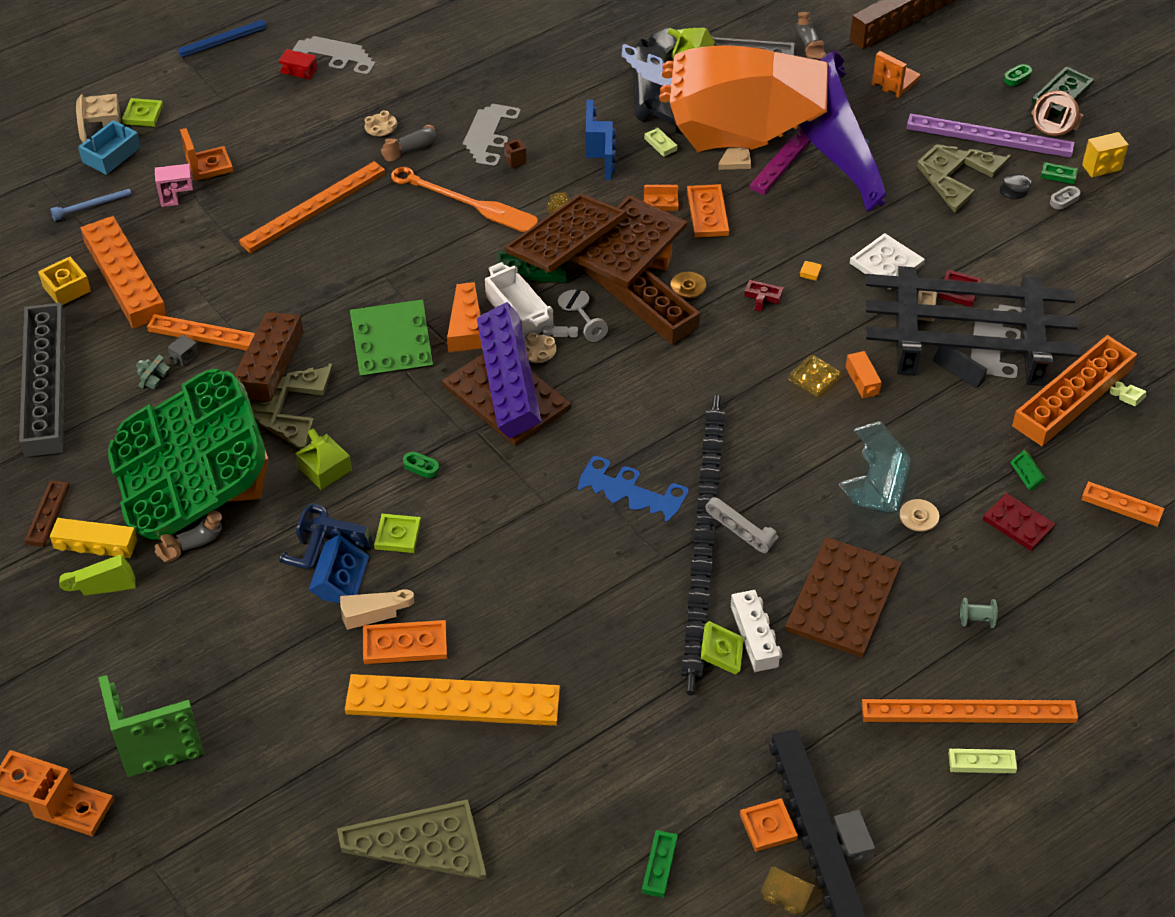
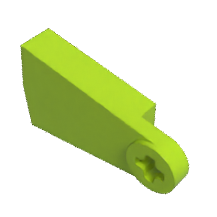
M122 555L72 573H64L59 578V586L62 590H81L84 596L136 589L135 575L130 564Z

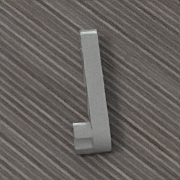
M711 498L705 506L706 511L762 553H767L778 539L774 529L764 527L760 530L718 498Z

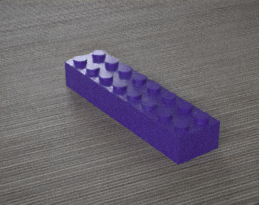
M506 302L477 317V323L497 427L510 439L542 421L519 313Z

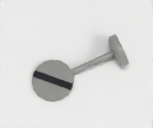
M569 290L562 293L558 297V305L564 310H578L586 320L587 324L583 331L585 338L591 342L603 339L608 332L607 323L600 318L591 320L582 309L589 303V295L582 290Z

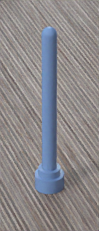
M126 189L63 209L61 207L50 208V211L56 222L62 220L65 217L64 215L130 196L132 191Z

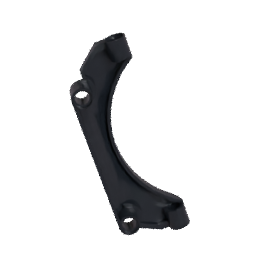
M669 28L652 34L649 37V41L640 39L634 47L638 51L637 59L647 63L648 54H652L661 58L664 63L665 56L673 52L677 39L667 34ZM654 57L650 59L653 64H660L658 59ZM633 68L635 116L637 119L646 122L653 114L674 124L676 133L684 135L676 124L670 101L665 103L660 101L659 95L661 94L660 88L662 85L642 78L641 74L637 73V69Z

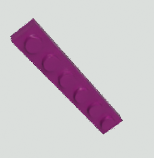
M798 129L750 184L751 190L765 195L811 143V140L804 134L802 129Z

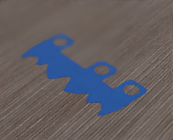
M599 456L591 458L581 474L578 484V490L590 485L594 493L604 490L606 497L612 503L628 496L629 508L632 510L650 506L652 514L663 511L665 522L679 510L689 491L688 488L673 483L663 496L635 486L634 484L640 472L627 466L621 468L616 478L604 475L610 465V461ZM595 460H602L605 466L602 469H595L592 463ZM630 470L634 472L635 476L631 480H626L622 476L623 472ZM673 488H681L683 495L674 497L671 494V490Z

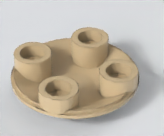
M381 111L380 114L365 118V130L373 136L390 134L397 127L396 118L390 115L388 111Z
M530 333L524 340L528 360L531 363L546 362L556 353V344L553 337Z

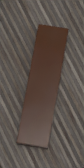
M49 481L24 540L26 545L45 547L70 488L69 482Z

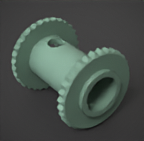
M963 598L960 607L962 626H966L967 620L988 621L991 628L995 627L998 617V607L995 599L991 600L990 605L968 604L967 598Z

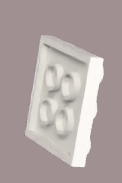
M885 233L850 258V264L865 274L896 276L898 266L916 267L917 270L924 265L925 261L924 258Z

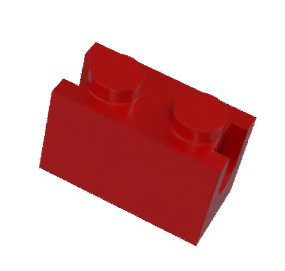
M287 49L279 59V64H282L280 70L282 74L310 80L317 70L315 55Z

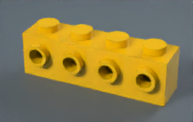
M57 518L50 534L54 549L108 556L122 555L124 558H131L138 540L134 527Z

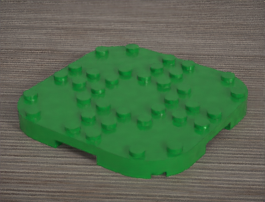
M219 369L204 371L181 385L183 389L181 392L153 408L148 404L125 419L116 430L118 433L115 436V441H110L108 457L112 474L117 477L123 499L120 502L123 517L127 525L134 527L135 532L140 536L156 540L161 539V535L174 534L238 496L246 489H249L259 476L265 461V447L246 389L227 370L226 372Z

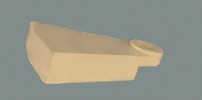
M410 590L340 596L342 620L347 630L397 617L396 610L409 607L414 603V593Z

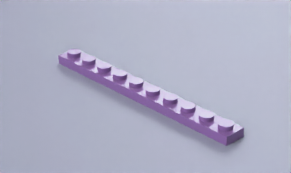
M915 114L909 115L907 129L1062 157L1071 158L1074 142Z

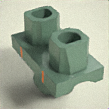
M158 355L152 363L148 359L146 361H138L136 367L138 369L137 374L141 376V382L138 385L140 388L144 389L147 386L155 390L160 383V379L154 375L157 373L163 378L166 377L170 367L163 363L164 357Z

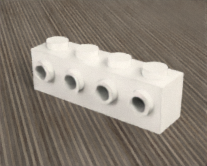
M755 590L732 594L731 609L740 634L744 637L743 642L754 672L779 667V659L782 658L780 646L775 644V633L773 629L770 630L769 617L767 613L763 612L761 597L757 596Z

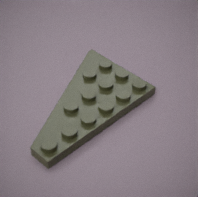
M468 799L337 828L341 852L475 879H487Z

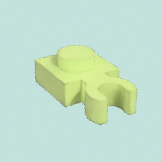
M1117 381L1115 387H1110V394L1119 396V400L1133 406L1138 405L1146 398V391L1133 385L1126 387L1122 382Z

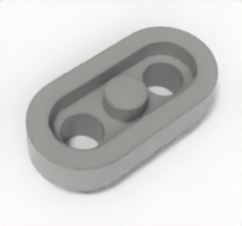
M1067 186L1051 196L1050 205L1058 210L1064 209L1079 200L1080 190L1074 186Z

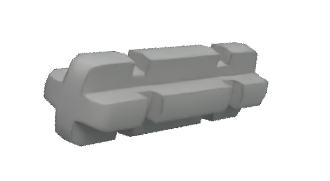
M544 326L543 335L548 337L550 335H553V337H568V335L570 337H577L578 327L553 326L551 328V326Z

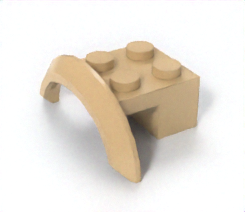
M81 94L76 101V115L79 136L83 143L87 140L85 123L102 121L103 127H105L114 120L121 124L117 94L84 97Z

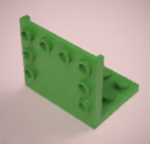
M423 300L350 310L360 376L433 365Z
M107 675L99 677L110 728L127 777L143 772H151L156 768L174 765L179 761L194 759L204 754L189 700L125 718L114 682L110 683Z

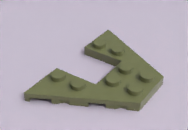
M936 144L918 161L917 167L953 212H956L974 195L975 190L949 176L964 163L993 177L1010 161L1011 155H1007V157L993 155V152H982L974 149L962 151L958 150V147Z
M330 363L328 367L316 370L309 368L305 371L287 373V376L282 377L271 402L249 400L257 424L300 450L306 447L310 438L308 431L313 429L314 418L280 414L288 391L324 396L333 370L332 364Z

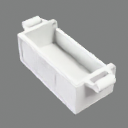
M501 262L489 267L491 276L485 278L486 298L494 308L508 302L519 313L524 340L530 333L539 334L543 332L544 326L553 327L552 307H547L530 285L520 276L516 266L508 267Z

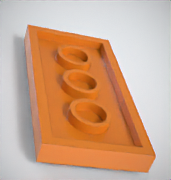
M721 184L687 186L694 237L729 236Z
M446 620L363 625L364 664L447 659Z

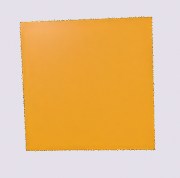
M805 261L800 271V277L817 281L822 265Z

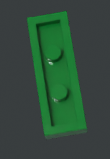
M659 830L655 831L642 894L664 898L678 834Z

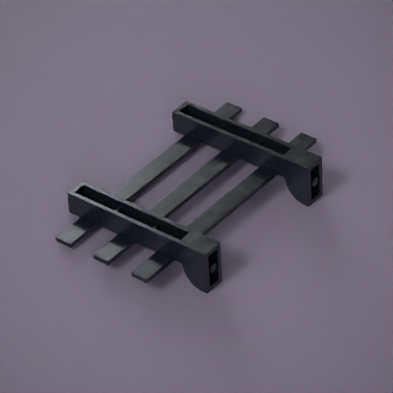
M898 266L896 276L866 274V286L896 289V302L866 300V313L896 315V329L866 326V340L897 342V374L916 375L921 355V344L1022 352L1025 359L1026 385L1045 386L1053 363L1052 355L1080 357L1079 344L1046 341L1045 327L1077 330V317L1044 314L1043 301L1075 303L1074 290L1042 288L1041 277L1023 276L1021 285L1014 286L916 278V267ZM917 291L1020 299L1021 312L917 304ZM917 317L1022 325L1023 339L918 331Z

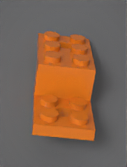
M12 750L8 752L0 765L1 795L28 803L35 818L92 837L114 801L113 795L74 783L67 768ZM17 774H25L20 780L13 779ZM80 807H89V809L84 813L78 812V809Z

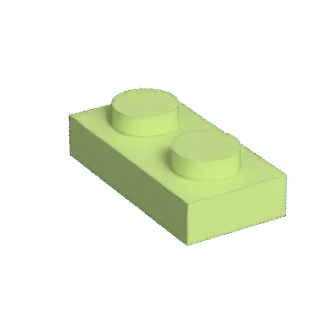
M659 128L645 133L644 139L663 157L677 151V145Z

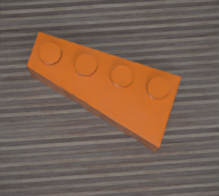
M475 282L457 284L447 335L448 352L482 349L477 323L480 310Z

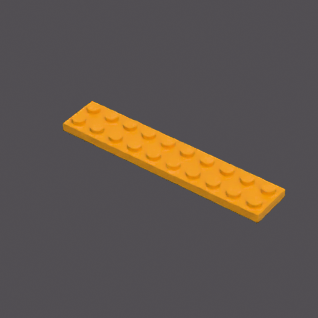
M351 674L345 714L557 726L560 685Z

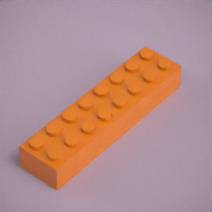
M114 216L80 227L84 243L132 328L135 329L149 324L154 314L167 316L162 298Z
M1106 335L1015 412L1012 427L1043 447L1106 393L1111 386H1114L1117 381H1120L1134 367L1137 354Z

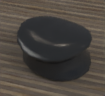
M1007 175L1003 178L1004 183L1000 186V193L1009 199L1022 198L1027 195L1032 182L1026 175Z

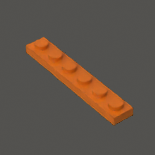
M157 314L153 315L147 325L148 332L174 337L185 335L191 340L246 351L255 333Z

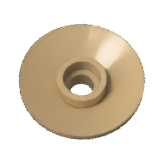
M914 499L903 504L900 509V519L911 530L928 531L938 524L939 512L932 503L921 499Z

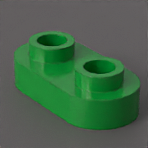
M1025 64L1018 65L1005 73L1004 82L1009 86L1018 85L1031 77L1032 68Z
M409 452L403 457L404 468L425 478H433L439 473V464L435 459L417 452Z

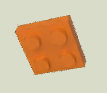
M782 798L740 810L741 819L755 852L797 840L798 835Z

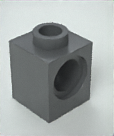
M182 335L167 347L171 362L183 368L199 355L196 342L185 335Z

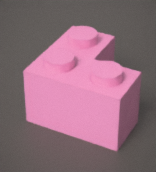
M189 164L155 168V181L161 207L178 205V192L193 190Z

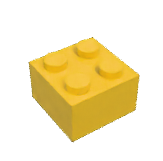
M1119 132L1089 139L1082 164L1091 177L1121 171L1128 143Z
M71 257L38 271L43 288L56 303L64 305L91 292L86 274Z

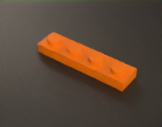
M1089 481L1081 499L1158 527L1164 511L1163 507Z

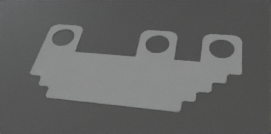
M313 36L312 39L307 38L304 41L299 40L293 48V51H300L306 54L314 52L333 56L329 66L334 68H344L348 60L357 61L358 63L354 71L363 74L369 73L375 64V61H371V57H367L369 54L364 53L365 50L361 49L362 46L316 36ZM335 60H342L343 64L335 66L333 62ZM360 65H367L368 69L360 71L358 67Z
M491 104L490 107H485L484 110L478 109L463 142V145H467L466 148L470 149L469 153L474 154L473 158L477 159L476 163L497 165L500 155L486 152L488 145L504 147L508 137L494 134L501 117L517 118L520 113L519 108ZM514 109L517 113L514 116H509L506 114V111ZM503 138L504 142L502 144H495L494 139ZM487 156L496 157V161L491 163L485 159Z
M999 305L998 309H993L1000 311L1015 309L1021 312L1020 307ZM975 322L974 335L1007 338L1005 335L1007 331L1016 332L1017 337L1015 339H1020L1021 335L1019 329L1003 327V324ZM972 348L971 359L987 368V375L1007 378L1017 377L1018 367L1016 365L999 362L1000 351ZM1005 366L1012 367L1014 373L1011 375L1004 374L1002 368Z

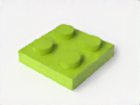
M130 98L122 117L123 124L155 127L163 108V102L161 100Z
M382 514L374 543L375 549L414 553L421 517Z
M710 621L707 622L704 626L701 659L736 675L741 669L744 637Z

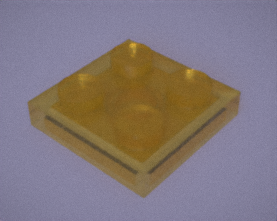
M811 354L789 374V380L819 397L840 378L841 372Z

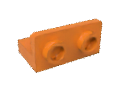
M644 185V202L663 211H678V185Z

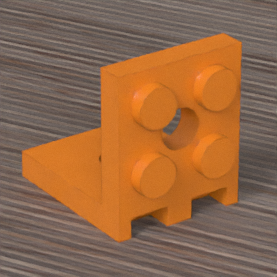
M879 51L876 54L872 85L879 84L883 86V91L888 93L891 90L899 98L920 80L921 74L907 68V64Z
M187 128L180 129L186 161L190 166L194 181L233 172V166L225 146L195 153Z

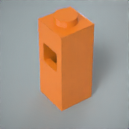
M865 351L847 355L846 369L862 399L880 395L882 382Z

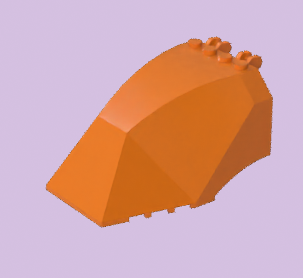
M708 46L680 52L674 55V62L667 61L662 65V77L665 79L672 78V85L666 84L660 88V101L664 103L670 101L677 126L697 152L723 147H744L753 150L769 144L768 141L776 136L782 137L783 133L791 128L797 129L800 123L806 120L810 122L827 112L828 63L824 61L752 47Z

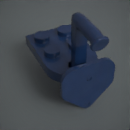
M310 503L302 511L296 529L297 537L300 543L304 545L307 543L310 534H312L304 558L292 557L287 552H284L280 556L279 562L311 569L316 563L324 538L330 540L341 535L362 550L364 548L371 549L373 541L366 526L331 519L325 507ZM314 513L320 514L319 517L313 519Z

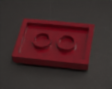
M1007 493L983 516V521L1031 552L1055 527V523Z

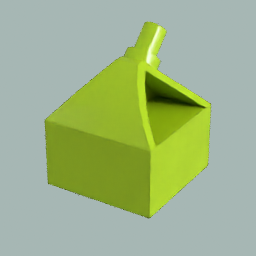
M669 28L667 33L677 39L671 56L673 60L674 55L680 52L714 46L715 44L707 28H688L682 30Z
M313 428L308 431L312 439L311 444L296 452L298 468L322 490L352 471L350 455L327 434L322 437L318 436Z

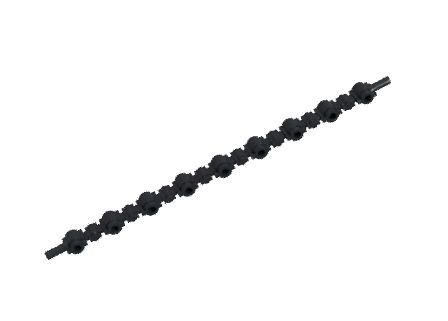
M718 394L713 396L712 408L706 409V428L702 451L703 461L700 471V493L697 503V526H695L694 557H692L691 576L696 577L691 578V589H689L688 622H686L685 642L690 643H685L684 655L687 656H683L681 676L687 677L686 694L690 696L695 694L696 678H702L704 660L701 659L702 644L700 643H703L704 626L707 617V611L705 610H708L710 591L708 590L712 571V547L714 546L715 518L706 511L705 506L711 498L717 496L723 442L722 431L725 419V410L720 409L721 396Z

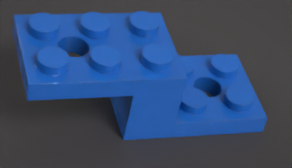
M587 100L586 158H605V180H612V173H615V163L612 162H615L616 139L612 138H616V128H613V121H597V107L593 106V100Z

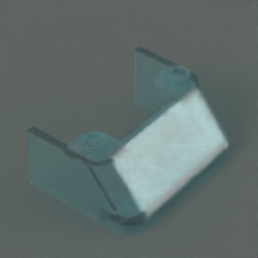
M881 421L856 428L854 432L865 443L862 454L864 459L870 464L867 476L864 475L840 482L839 486L857 506L887 513L895 512L900 506L910 467V457Z

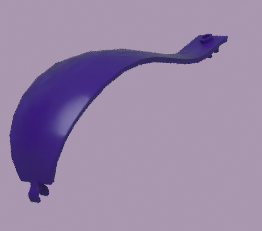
M833 50L819 60L828 63L827 112L810 122L806 120L800 123L799 126L811 142L858 186L866 211H871L876 205L883 206L886 203L883 199L887 196L877 164L840 81V78L847 74L843 71L845 67L842 66L845 61L839 52Z

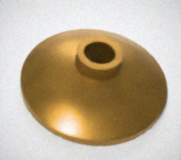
M682 272L675 275L671 280V289L680 297L695 298L704 293L706 281L697 273Z

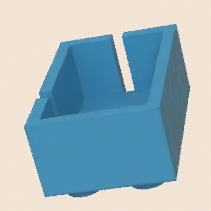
M114 120L91 137L92 142L88 139L78 146L82 162L106 175L141 148L138 132L124 127V125Z

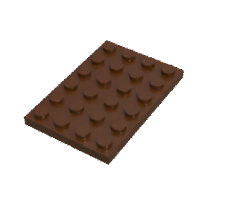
M580 193L507 244L504 249L507 254L547 272H552L575 254L581 252L586 246L595 242L600 236L606 234L614 226L620 224L621 221L627 218V213L622 209Z
M628 195L617 206V208L626 211L627 218L570 258V260L625 287H629L687 227V221L631 195Z
M481 354L442 380L443 387L515 447L571 409V403L531 371L542 422L509 439L497 427L484 354Z
M825 537L786 623L785 631L863 658L902 562Z

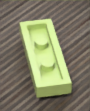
M949 749L948 752L950 772L1016 773L1017 771L1015 750Z

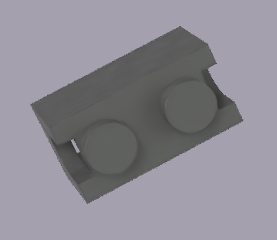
M856 810L834 816L835 824L832 825L847 866L873 859L875 846L860 811Z

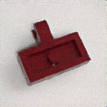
M749 280L744 296L756 299L754 310L761 312L764 301L779 304L783 294V287Z

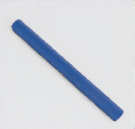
M260 20L178 48L179 55L184 57L266 29V23L264 20Z

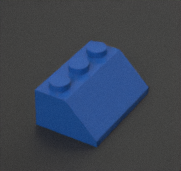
M341 535L330 539L324 543L309 591L324 601L340 603V596L357 595L369 555Z

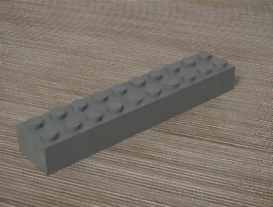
M61 303L24 307L19 443L24 457L63 453L66 317Z

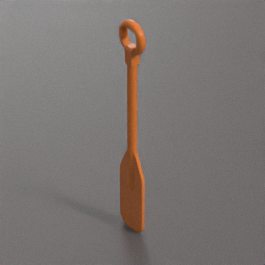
M399 167L391 174L392 180L397 184L410 183L415 186L419 185L474 206L485 218L525 233L538 223L537 217L500 202L477 201L422 180L414 175L410 168ZM400 172L409 174L406 179L397 177Z

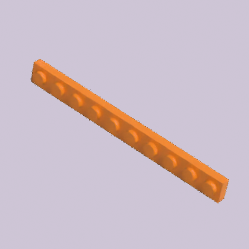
M375 161L243 237L239 240L240 245L249 253L258 250L385 175V169Z
M862 699L861 703L863 722L1077 723L1078 720L1075 700Z

